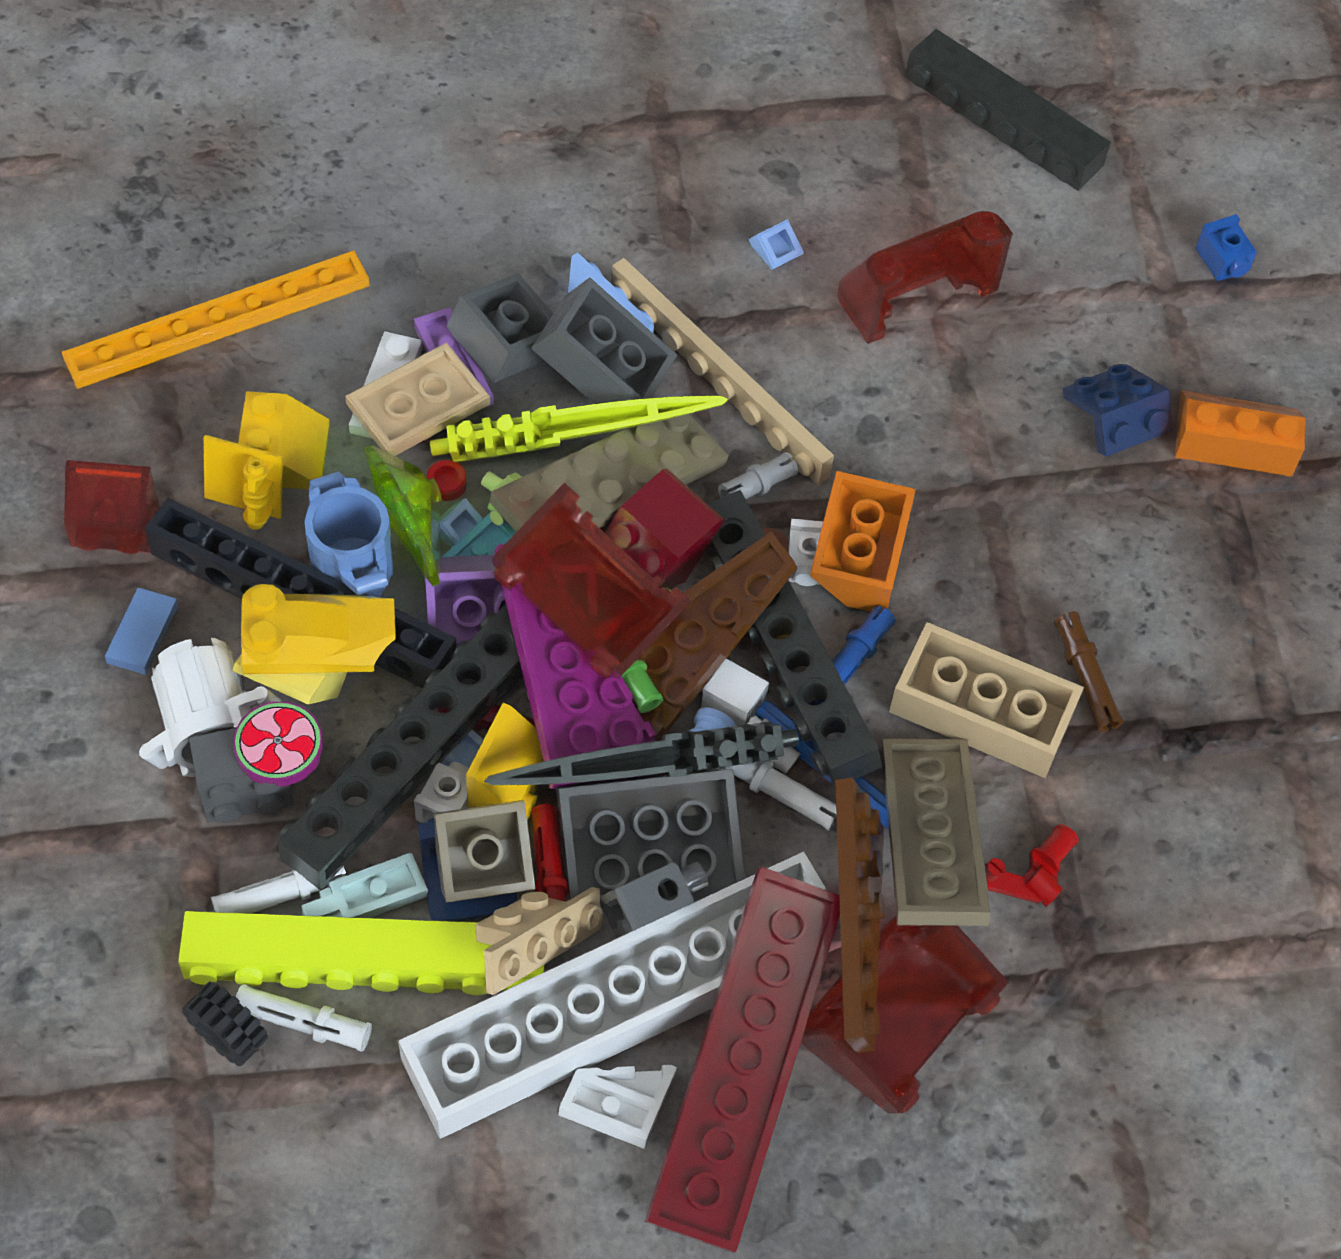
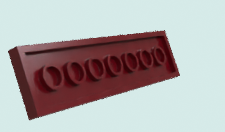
M764 867L757 869L647 1211L645 1223L731 1253H736L839 920L840 900L838 894Z

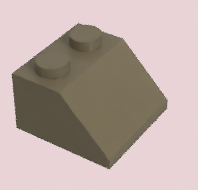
M524 800L434 813L440 885L446 903L535 889Z

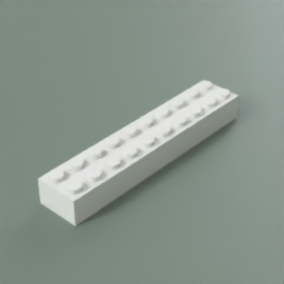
M804 852L767 868L827 890ZM755 874L399 1040L401 1061L439 1138L450 1135L574 1075L576 1069L589 1068L712 1009ZM840 916L829 952L841 947Z

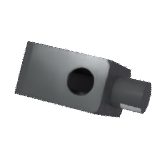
M673 862L600 896V904L617 938L694 903L691 893L708 886V879L699 862H694L679 869L676 862ZM658 886L664 891V899L659 895Z

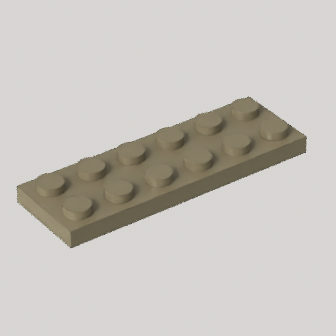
M687 414L623 429L493 490L489 502L525 542L539 541L547 554L610 523L620 506L662 469H668L687 485L725 466L729 455Z
M883 739L882 760L897 925L989 926L991 911L968 739Z

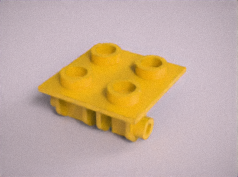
M204 435V498L245 509L243 520L253 530L261 529L270 516L281 519L283 456Z

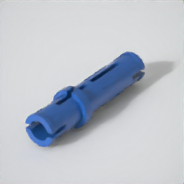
M875 606L858 629L852 630L846 636V644L833 658L832 662L844 685L866 658L873 657L877 652L876 646L896 623L894 615L888 609L884 608L882 610L881 606ZM816 699L810 702L809 705H820L825 700Z

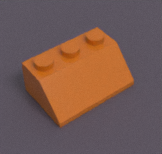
M1181 390L1175 458L1292 476L1304 452L1306 418L1296 408Z
M836 471L810 576L847 607L872 612V609L878 605L882 607V610L884 608L888 609L916 489Z

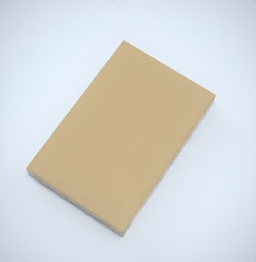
M447 342L345 396L347 406L388 459L446 429V426L453 425L490 405L489 394Z

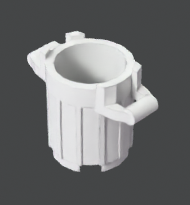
M211 638L213 646L193 647L192 641L189 639L171 645L158 655L160 664L156 668H152L153 676H151L165 731L151 739L148 743L143 744L139 751V755L157 768L164 769L167 766L171 767L178 764L180 765L182 776L195 777L189 737L235 729L240 720L251 711L250 706L256 703L263 705L268 702L282 701L263 686L257 687L252 691H245L241 674L232 671L236 659H234L232 651L225 642Z

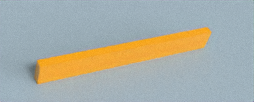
M353 250L62 351V356L76 388L79 389L369 287V277L356 252Z

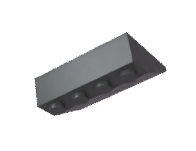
M719 768L696 771L688 775L669 777L665 774L556 788L566 878L569 886V900L591 887L600 888V896L673 862L677 863L679 869L694 862H699L704 869L708 879V886L691 893L694 902L745 879L733 769ZM658 886L659 895L664 899V891ZM600 904V907L603 912V917H606L605 912Z

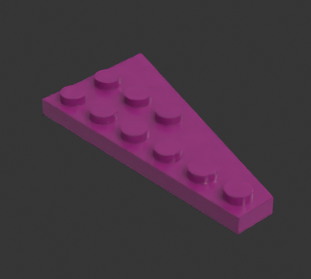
M539 541L498 544L494 554L543 760L549 761L604 749L656 742L654 739L657 735L649 721H643L632 702L634 696L600 641L595 642L585 626L587 622L580 608H574L562 588L564 582ZM667 772L609 780L549 785L550 789L665 775Z

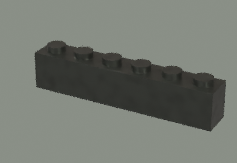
M938 29L931 32L910 51L905 74L907 79L939 99L943 104L950 106L968 118L973 124L979 125L997 137L1002 143L1020 152L1031 162L1038 164L1056 176L1060 181L1079 191L1104 166L1111 141Z

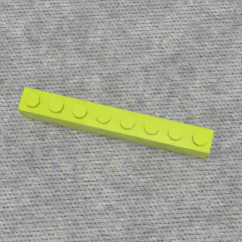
M185 911L178 962L184 979H189L191 982L206 985L209 981L216 983L217 980L235 981L239 985L246 984L249 987L259 986L262 982H277L289 988H303L308 984H326L331 989L348 990L355 985L371 986L373 989L382 992H391L397 990L398 987L417 988L420 992L430 994L440 993L444 989H459L470 995L487 994L484 950L492 945L477 942V923ZM545 964L501 991H506L544 973Z

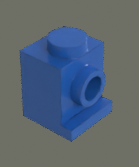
M1237 214L1204 224L1196 245L1197 252L1217 281L1229 277L1237 278L1250 271L1257 253L1239 226L1240 218Z

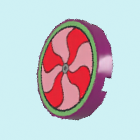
M288 701L268 702L253 708L240 720L234 732L233 750L241 771L254 782L263 785L265 782L275 784V786H289L304 780L316 769L321 759L323 734L316 717L303 706Z

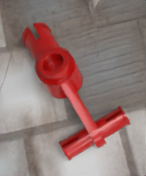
M1064 824L1055 826L1052 830L1053 832L1041 846L1034 847L1029 852V869L1023 876L1005 871L1003 861L998 858H992L990 862L984 864L988 891L1037 904L1040 902L1043 906L1047 907L1063 890V887L1057 883L1059 881L1057 873L1060 870L1061 861L1079 842L1077 834Z

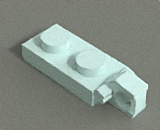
M408 853L329 882V887L319 892L320 899L301 906L302 915L372 918L426 898L428 889L413 854Z

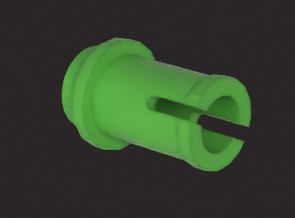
M636 656L624 659L616 666V669L634 696L633 700L638 706L640 713L649 712L662 703L663 696L658 692L646 673L647 665L644 661L638 660Z

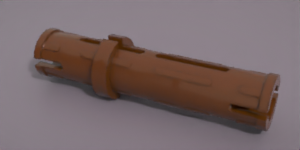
M1068 612L1069 621H1067L1065 614H1062L1054 620V625L1058 629L1066 648L1064 654L1068 665L1073 666L1080 685L1084 687L1083 692L1096 721L1098 731L1101 733L1109 732L1107 726L1109 722L1112 730L1120 727L1124 721L1119 714L1096 659L1098 650L1095 643L1089 642L1078 612Z

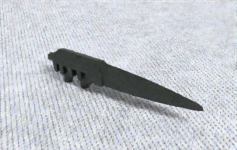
M773 721L696 732L666 734L662 736L663 741L604 749L544 761L490 775L484 782L490 785H538L609 780L667 772L669 777L683 776L701 770L778 760L777 757L784 756V748L798 745V734L795 729L781 731V725L774 724Z

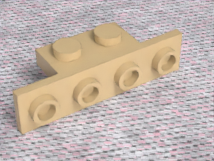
M591 887L567 902L548 898V895L543 892H529L523 894L518 901L507 907L495 910L493 915L477 923V942L492 945L484 950L486 993L491 995L497 994L600 931L603 917L600 907V888Z

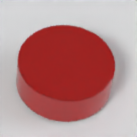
M441 460L434 463L426 474L428 492L434 498L441 501H452L461 497L467 487V476L463 466L452 460Z

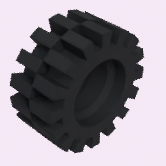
M209 981L182 1008V1013L188 1018V1023L196 1028L195 1031L199 1036H203L206 1039L205 1042L216 1048V1051L222 1057L225 1055L231 1063L243 1066L267 1041V1032L260 1025V1021L250 1014L251 1011L239 1003L240 1000L234 995L231 996L224 987L220 988L217 983Z

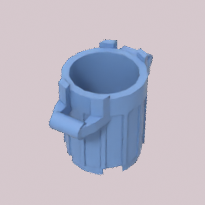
M339 471L310 480V506L308 507L304 524L311 567L344 583L357 596L367 594L380 597L386 586H388V582L394 572L390 522L386 506L378 496L361 488L356 478H346Z

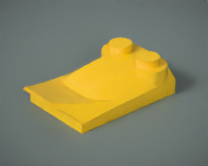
M269 584L255 585L249 588L242 597L241 647L243 675L374 672V664L378 657L395 640L394 598L357 595L283 594L279 588Z

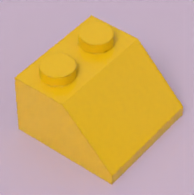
M246 391L238 444L283 456L282 488L309 489V481L322 477L324 473L330 419L288 394Z
M502 703L466 773L468 808L524 800L528 820L531 816L532 808L536 805L537 795H534L538 785H490L484 782L490 775L544 762L536 728L508 704Z

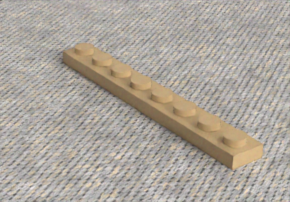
M625 258L612 265L611 284L621 288L627 299L638 310H644L650 316L654 324L653 329L662 337L664 343L670 349L677 351L688 362L695 374L702 375L714 386L719 396L727 398L740 411L743 419L748 424L755 425L767 437L768 442L774 449L783 453H790L792 455L791 460L796 461L798 471L802 475L809 476L818 486L830 478L834 455Z

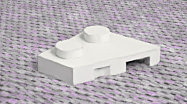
M662 1065L661 1071L635 1072V1066L616 1067L612 1070H602L600 1068L576 1069L560 1104L558 1115L644 1149L672 1085L677 1067Z

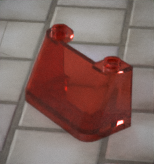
M990 211L973 213L875 252L842 276L838 285L837 298L867 344L872 343L885 336L886 327L884 319L892 315L893 307L888 301L892 298L944 277L948 278L956 290L963 288V284L979 288L978 292L981 297L998 291L1013 233L999 215Z
M563 483L493 556L492 563L496 569L492 574L508 590H512L515 587L590 657L588 660L589 666L604 679H607L610 675L619 679L684 610L691 600L676 586L671 592L664 587L660 589L658 586L662 583V580L657 575L652 578L591 521L593 518L591 513L586 511L582 516L580 515L582 511L576 504L580 497L566 483Z
M895 916L880 930L876 1003L880 1018V1033L875 1035L874 1051L856 1053L845 1040L842 975L810 1011L801 1043L807 1050L886 1113H904L918 1101L920 1096L917 1091L921 1084L915 1076L916 1073L964 1016L977 1013L985 1015L993 1010L1001 999L999 993L1009 982L958 925H897V917Z

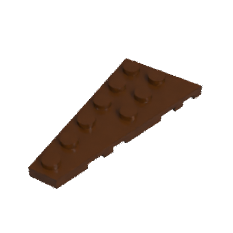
M772 531L604 647L615 667L624 659L636 656L638 660L646 663V673L658 692L663 696V701L655 709L646 713H640L633 698L632 702L643 721H649L657 735L654 737L656 741L662 740V736L666 735L797 569L795 561Z
M852 777L835 780L844 1036L856 1053L874 1051L875 1035L880 1033V1018L876 1003L880 919L885 918V903L881 893L884 826L881 823L879 811L872 809L870 806L867 792H862Z

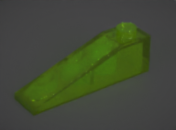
M372 445L364 447L376 496L380 498L387 508L390 529L432 587L440 584V516L436 503L441 501V494L436 481L433 478L428 480L419 467Z

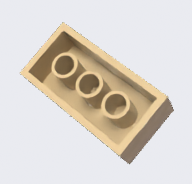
M926 622L895 687L889 713L951 739H968V746L1046 778L1084 687Z

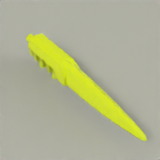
M722 396L663 397L608 402L556 410V405L540 407L532 413L530 411L522 412V417L512 418L510 414L502 415L497 421H492L490 417L482 418V423L472 424L470 420L462 421L458 427L455 425L446 426L448 438L430 440L432 456L451 454L453 461L459 463L543 450L560 446V441L626 429L723 405L728 399Z

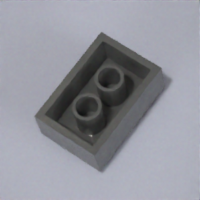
M590 277L565 295L531 348L594 404L652 398L677 356L672 349Z

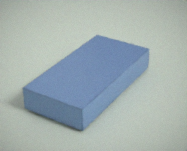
M137 588L105 654L107 664L146 675L178 608L177 599Z

